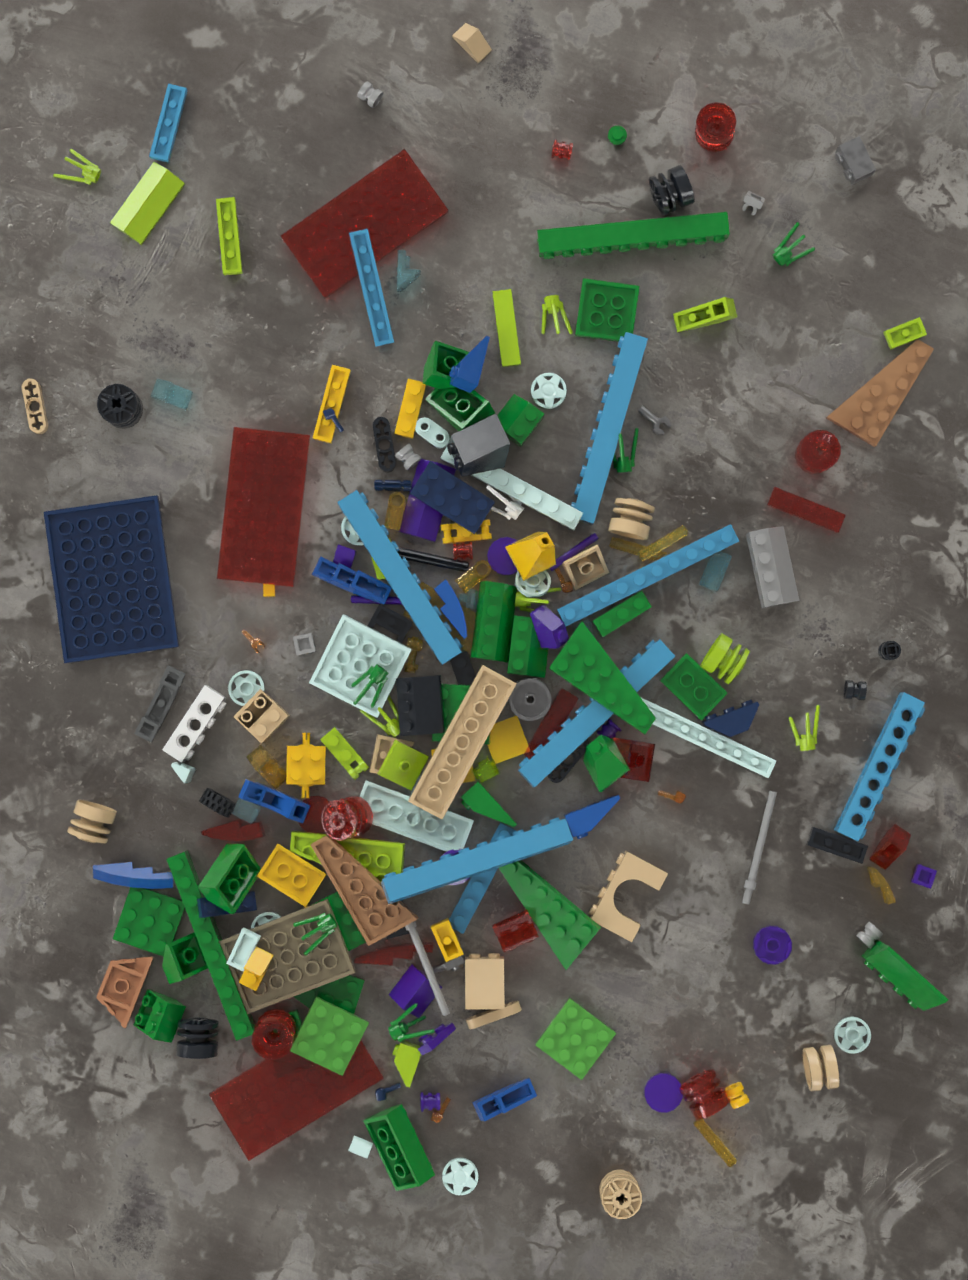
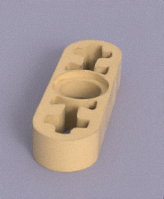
M27 379L22 384V392L29 428L36 434H43L48 429V421L41 386L36 380ZM31 383L32 385L36 386V388L33 389V394L35 396H38V398L32 397L31 391L27 390V388L30 387ZM37 401L40 404V408L38 411L33 412L30 409V405L32 402ZM32 415L38 416L39 422L43 423V425L40 426V430L34 427V425L37 424V419L35 417H32Z
M517 1000L505 1004V1009H490L466 1019L469 1029H474L516 1014L522 1009Z

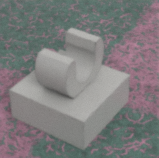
M748 191L743 200L745 203L742 210L745 211L747 206H752L753 211L751 215H755L757 209H761L765 198Z

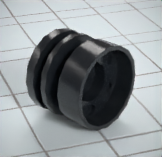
M681 165L668 169V179H666L663 173L658 174V179L656 176L649 178L653 201L662 215L668 214L669 209L672 212L676 210L675 201L682 208L695 202L690 180Z
M112 384L104 388L98 396V412L104 420L116 428L126 429L133 427L141 419L143 404L131 388L123 384ZM117 401L122 405L120 408L115 405Z
M205 1017L179 1020L178 1027L181 1030L177 1031V1035L186 1039L177 1042L176 1055L189 1059L216 1057L218 1055V1042L209 1038L218 1036V1031L214 1029L218 1028L219 1021Z

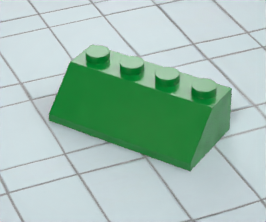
M491 581L480 582L470 658L508 663L517 593L516 586Z
M402 1104L389 1107L363 1120L396 1191L419 1187L435 1176L432 1165Z

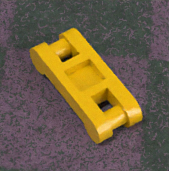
M484 520L480 526L482 534L475 535L457 523L442 524L441 531L444 534L442 542L443 544L492 539V534L489 533L490 520ZM451 530H457V537H451Z

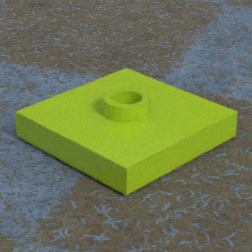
M395 740L377 774L412 790L429 756Z

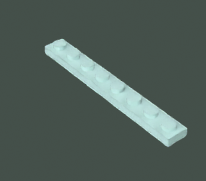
M446 447L441 460L455 467L454 458L449 454ZM502 469L471 475L572 530H575L583 516V512Z
M641 698L656 717L653 725L769 778L776 760Z

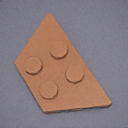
M152 956L110 961L96 998L107 1007L112 1016L114 1015L123 1028L128 1026L154 960Z

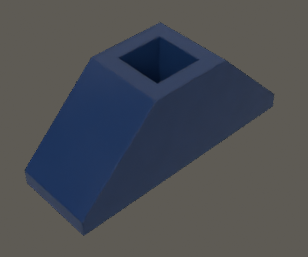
M752 699L741 703L742 707L735 709L733 706L723 710L724 714L717 716L714 713L706 716V721H703L702 724L727 737H732L749 730L759 703L753 702Z

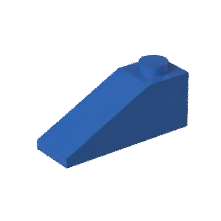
M489 336L481 340L456 366L452 367L449 374L451 377L450 385L468 393H471L478 386L490 339Z
M614 795L564 814L572 837L580 839L588 836L587 832L591 831L620 800L619 795Z

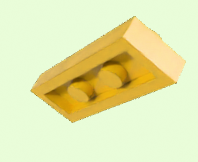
M412 379L407 380L395 435L410 439L414 438L415 427L426 385L422 384L423 382Z

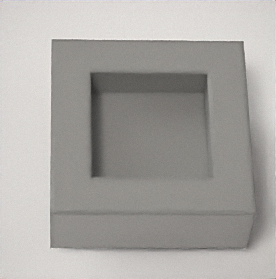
M312 633L293 637L297 656L316 652Z

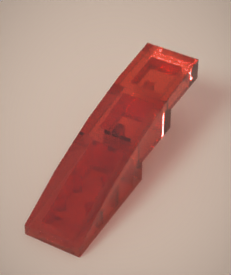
M422 942L425 952L433 953L434 942ZM414 943L390 945L356 956L354 963L393 966L394 958L413 959L414 951L417 952Z

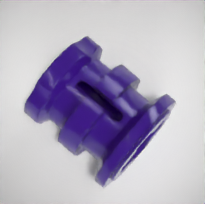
M608 719V723L606 725L603 724L601 726L602 729L596 733L609 738H615L616 733L622 730L611 719Z
M420 1093L421 1112L424 1109H428V1111H432L434 1108L440 1110V1093H436V1095Z

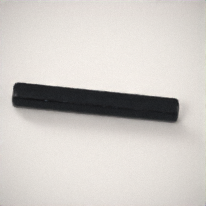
M399 547V556L401 558L405 557L406 560L461 572H467L469 569V562Z

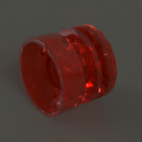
M718 102L707 104L700 110L697 115L695 128L696 141L700 147L706 151L719 152L730 146L734 139L737 122L733 110L726 104Z
M816 430L809 433L798 443L795 450V459L803 471L810 474H820L827 471L838 461L841 454V446L838 439L831 432ZM818 447H821L820 450L823 451L820 455L819 451L816 450Z
M350 796L329 802L322 811L321 822L324 831L329 837L341 841L365 834L372 825L373 813L368 802L362 797Z
M277 1009L269 1010L262 1014L252 1034V1045L257 1054L267 1060H277L287 1055L292 1048L296 1035L294 1019L289 1013Z
M709 1069L692 1076L679 1088L681 1094L685 1095L684 1099L686 1102L693 1101L689 1108L696 1120L714 1115L731 1101L724 1087L716 1088L721 1081L719 1078H716L717 1074L714 1069Z

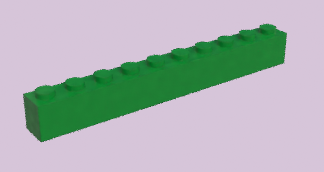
M718 212L537 230L539 257L553 259L558 255L572 257L574 254L581 253V255L587 256L599 251L601 254L611 253L612 250L627 252L631 250L630 248L647 250L651 246L666 248L672 244L680 247L695 242L696 245L705 244L706 241L713 240L714 243H721L728 239L730 232L728 213Z
M187 850L169 857L166 860L235 1039L238 1041L253 1035L257 1028L251 1013L248 1014L230 967L226 964L227 960L219 942L222 940L214 916L199 918L197 899L204 898L205 896L198 888L201 882L189 851Z

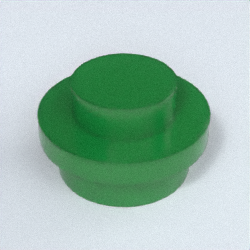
M613 126L608 132V139L614 145L623 144L627 138V132L622 126Z

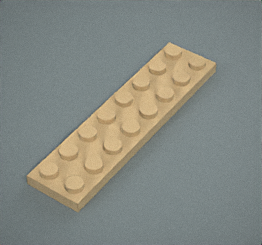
M484 665L481 666L408 802L440 819L444 818L517 683Z

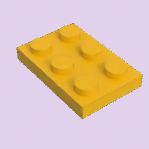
M277 844L257 877L306 907L327 874L280 844Z

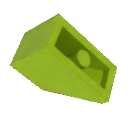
M403 1040L400 1042V1045H395L392 1055L395 1056V1065L406 1087L410 1088L421 1056L418 1050L420 1046Z

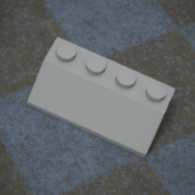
M784 526L748 532L746 538L761 608L799 601Z

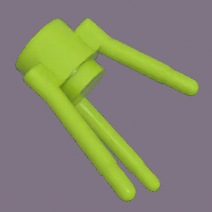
M70 149L72 154L87 165L84 166L68 157L64 159L83 169L82 176L84 178L62 174L53 175L56 178L84 182L91 185L92 182L97 183L99 180L101 169L78 152Z
M559 295L546 296L544 298L545 304H542L541 333H545L547 311L549 314H553L556 333H560L557 316L560 309L569 334H573L563 308V302L559 300Z
M549 588L548 592L561 591V588ZM517 592L515 607H520L521 611L531 613L534 609L527 607H531V603L548 604L549 601L528 598L521 592Z
M390 695L387 700L397 720L395 718L391 720L381 707L377 708L388 722L386 726L369 713L360 709L362 714L383 729L388 736L391 734L395 738L400 734L399 714Z
M816 705L813 736L810 734L809 713L805 714L806 734H802L801 738H799L793 718L789 717L796 746H800V751L816 749L820 705Z

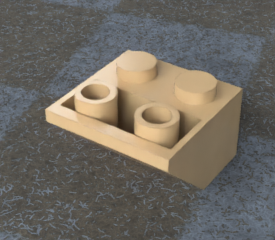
M262 689L234 716L261 744L265 743L290 717Z

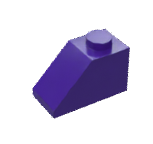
M541 605L530 613L541 648L558 649L569 640L564 622L548 607Z

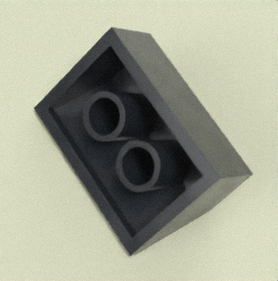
M441 675L396 678L400 736L445 733Z

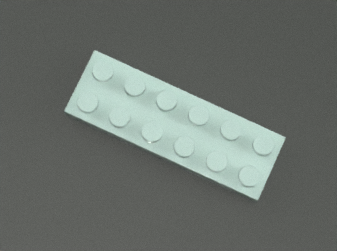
M365 781L352 817L446 852L452 849L454 851L464 849L474 820L448 810L444 818L440 819L408 802L410 796L373 782Z

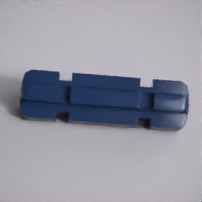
M375 480L374 489L376 491H383V489L385 491H410L412 483L410 480H403V482L401 480H385V482Z

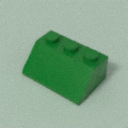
M514 615L507 674L545 678L549 648H541L531 617Z
M227 843L198 888L208 901L230 914H235L258 878L257 875L261 868L244 844Z

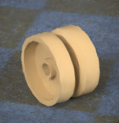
M832 1045L821 1046L819 1053L814 1047L803 1048V1065L809 1090L811 1092L821 1091L823 1082L828 1089L838 1088L839 1071Z

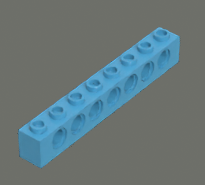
M905 692L899 693L834 831L855 841L863 839L867 831L865 828L866 824L873 819L875 815L873 810L876 804H879L883 798L882 791L891 782V772L898 767L900 763L898 758L901 752H904L908 746L907 739L909 735L915 732L917 727L915 725L916 720L924 713L925 708L923 706L925 702ZM905 710L910 714L907 721L902 718V713ZM897 727L902 732L899 738L894 736V730ZM888 745L893 747L891 755H887L885 752V748ZM883 762L885 770L880 773L877 770V765ZM872 779L877 783L874 790H871L868 785ZM863 797L868 799L866 807H862L860 804V800ZM855 814H858L860 816V822L854 825L852 823V817Z

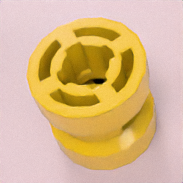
M741 1082L731 1084L724 1089L726 1096L730 1098V1105L733 1109L742 1107L750 1101L747 1094H744V1087Z

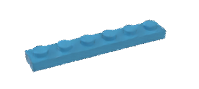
M368 229L350 232L349 237L375 347L394 343Z
M500 822L490 843L495 842L494 839L500 836L511 837L513 836L512 833L516 832V830ZM498 868L470 878L449 918L453 929L464 934Z

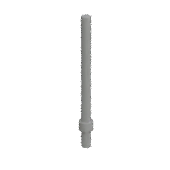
M769 791L748 880H745L744 884L745 892L742 903L750 905L753 890L756 889L757 885L755 880L777 792Z
M414 921L406 925L405 928L409 930L442 1015L446 1016L450 1014V1011L417 932V924Z

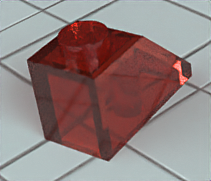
M894 824L883 836L869 860L886 870L907 849L911 834Z

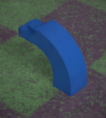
M247 779L238 796L243 800L266 807L300 823L304 822L310 808L309 804L293 796Z

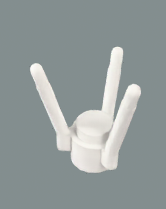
M487 486L491 493L507 505L504 509L507 512L492 507L491 510L505 516L509 520L511 517L516 520L524 510V507L521 506L522 503L510 497L512 500L509 502L492 487Z

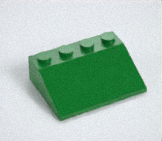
M875 940V945L871 949L868 948L861 956L865 959L864 964L872 971L875 968L880 973L878 977L886 984L888 982L894 985L892 989L901 997L904 994L909 999L907 1003L915 1010L920 1008L925 1011L949 1000L891 947L883 942Z

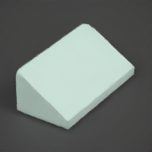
M180 761L171 764V767L183 783L191 782L196 771L194 767Z

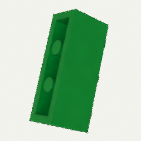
M640 591L593 620L592 624L600 637L603 638L652 606L643 591Z

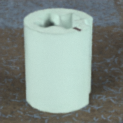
M354 1135L348 1151L368 1158L373 1143Z

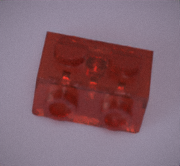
M528 910L492 925L503 952L512 951L518 946L530 943L539 937Z

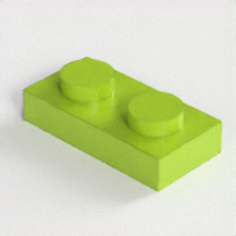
M920 317L883 332L890 350L927 335Z

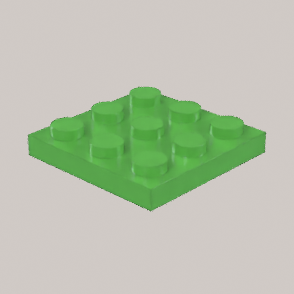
M316 997L290 1051L343 1076L369 1022Z
M569 997L535 1045L582 1080L616 1035V1032Z

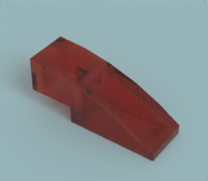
M241 819L201 831L203 836L225 841L252 840L265 836L261 821L242 826Z

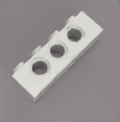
M204 685L162 750L181 763L186 760L189 761L195 753L193 751L195 745H200L205 738L203 734L207 728L210 729L215 723L216 719L214 717L216 713H221L227 703L224 702L226 697L208 685ZM206 703L211 706L209 714H205L202 711V707ZM195 719L201 723V727L198 730L192 728V722ZM185 735L190 738L188 746H183L181 743V739Z

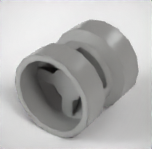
M366 81L360 88L357 97L362 101H367L370 107L375 108L382 99L383 92L373 88V84Z
M410 444L404 446L395 455L399 461L404 462V467L407 471L422 459L418 454H414L413 447Z
M868 921L865 925V932L860 931L856 937L871 949L875 945L873 940L880 939L884 934Z

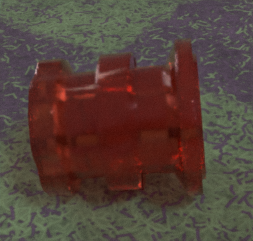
M555 139L551 158L559 156V159L564 157L570 160L573 143L566 144L563 141L558 143L557 139Z
M472 541L469 544H465V542H461V544L453 543L454 560H457V558L465 559V557L473 560Z

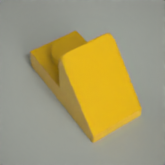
M449 918L431 925L432 932L446 962L464 955Z
M256 946L244 966L245 970L239 983L257 991L274 955Z

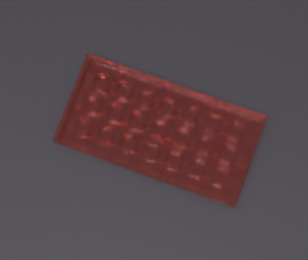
M403 149L281 235V238L324 299H326L358 276L349 237L350 232L368 229L375 262L377 263L447 214L449 210L407 151Z
M234 427L217 579L294 587L310 435Z
M360 1040L343 1076L291 1052L290 1048L293 1044L291 1043L209 1093L248 1161L384 1079L362 1040Z

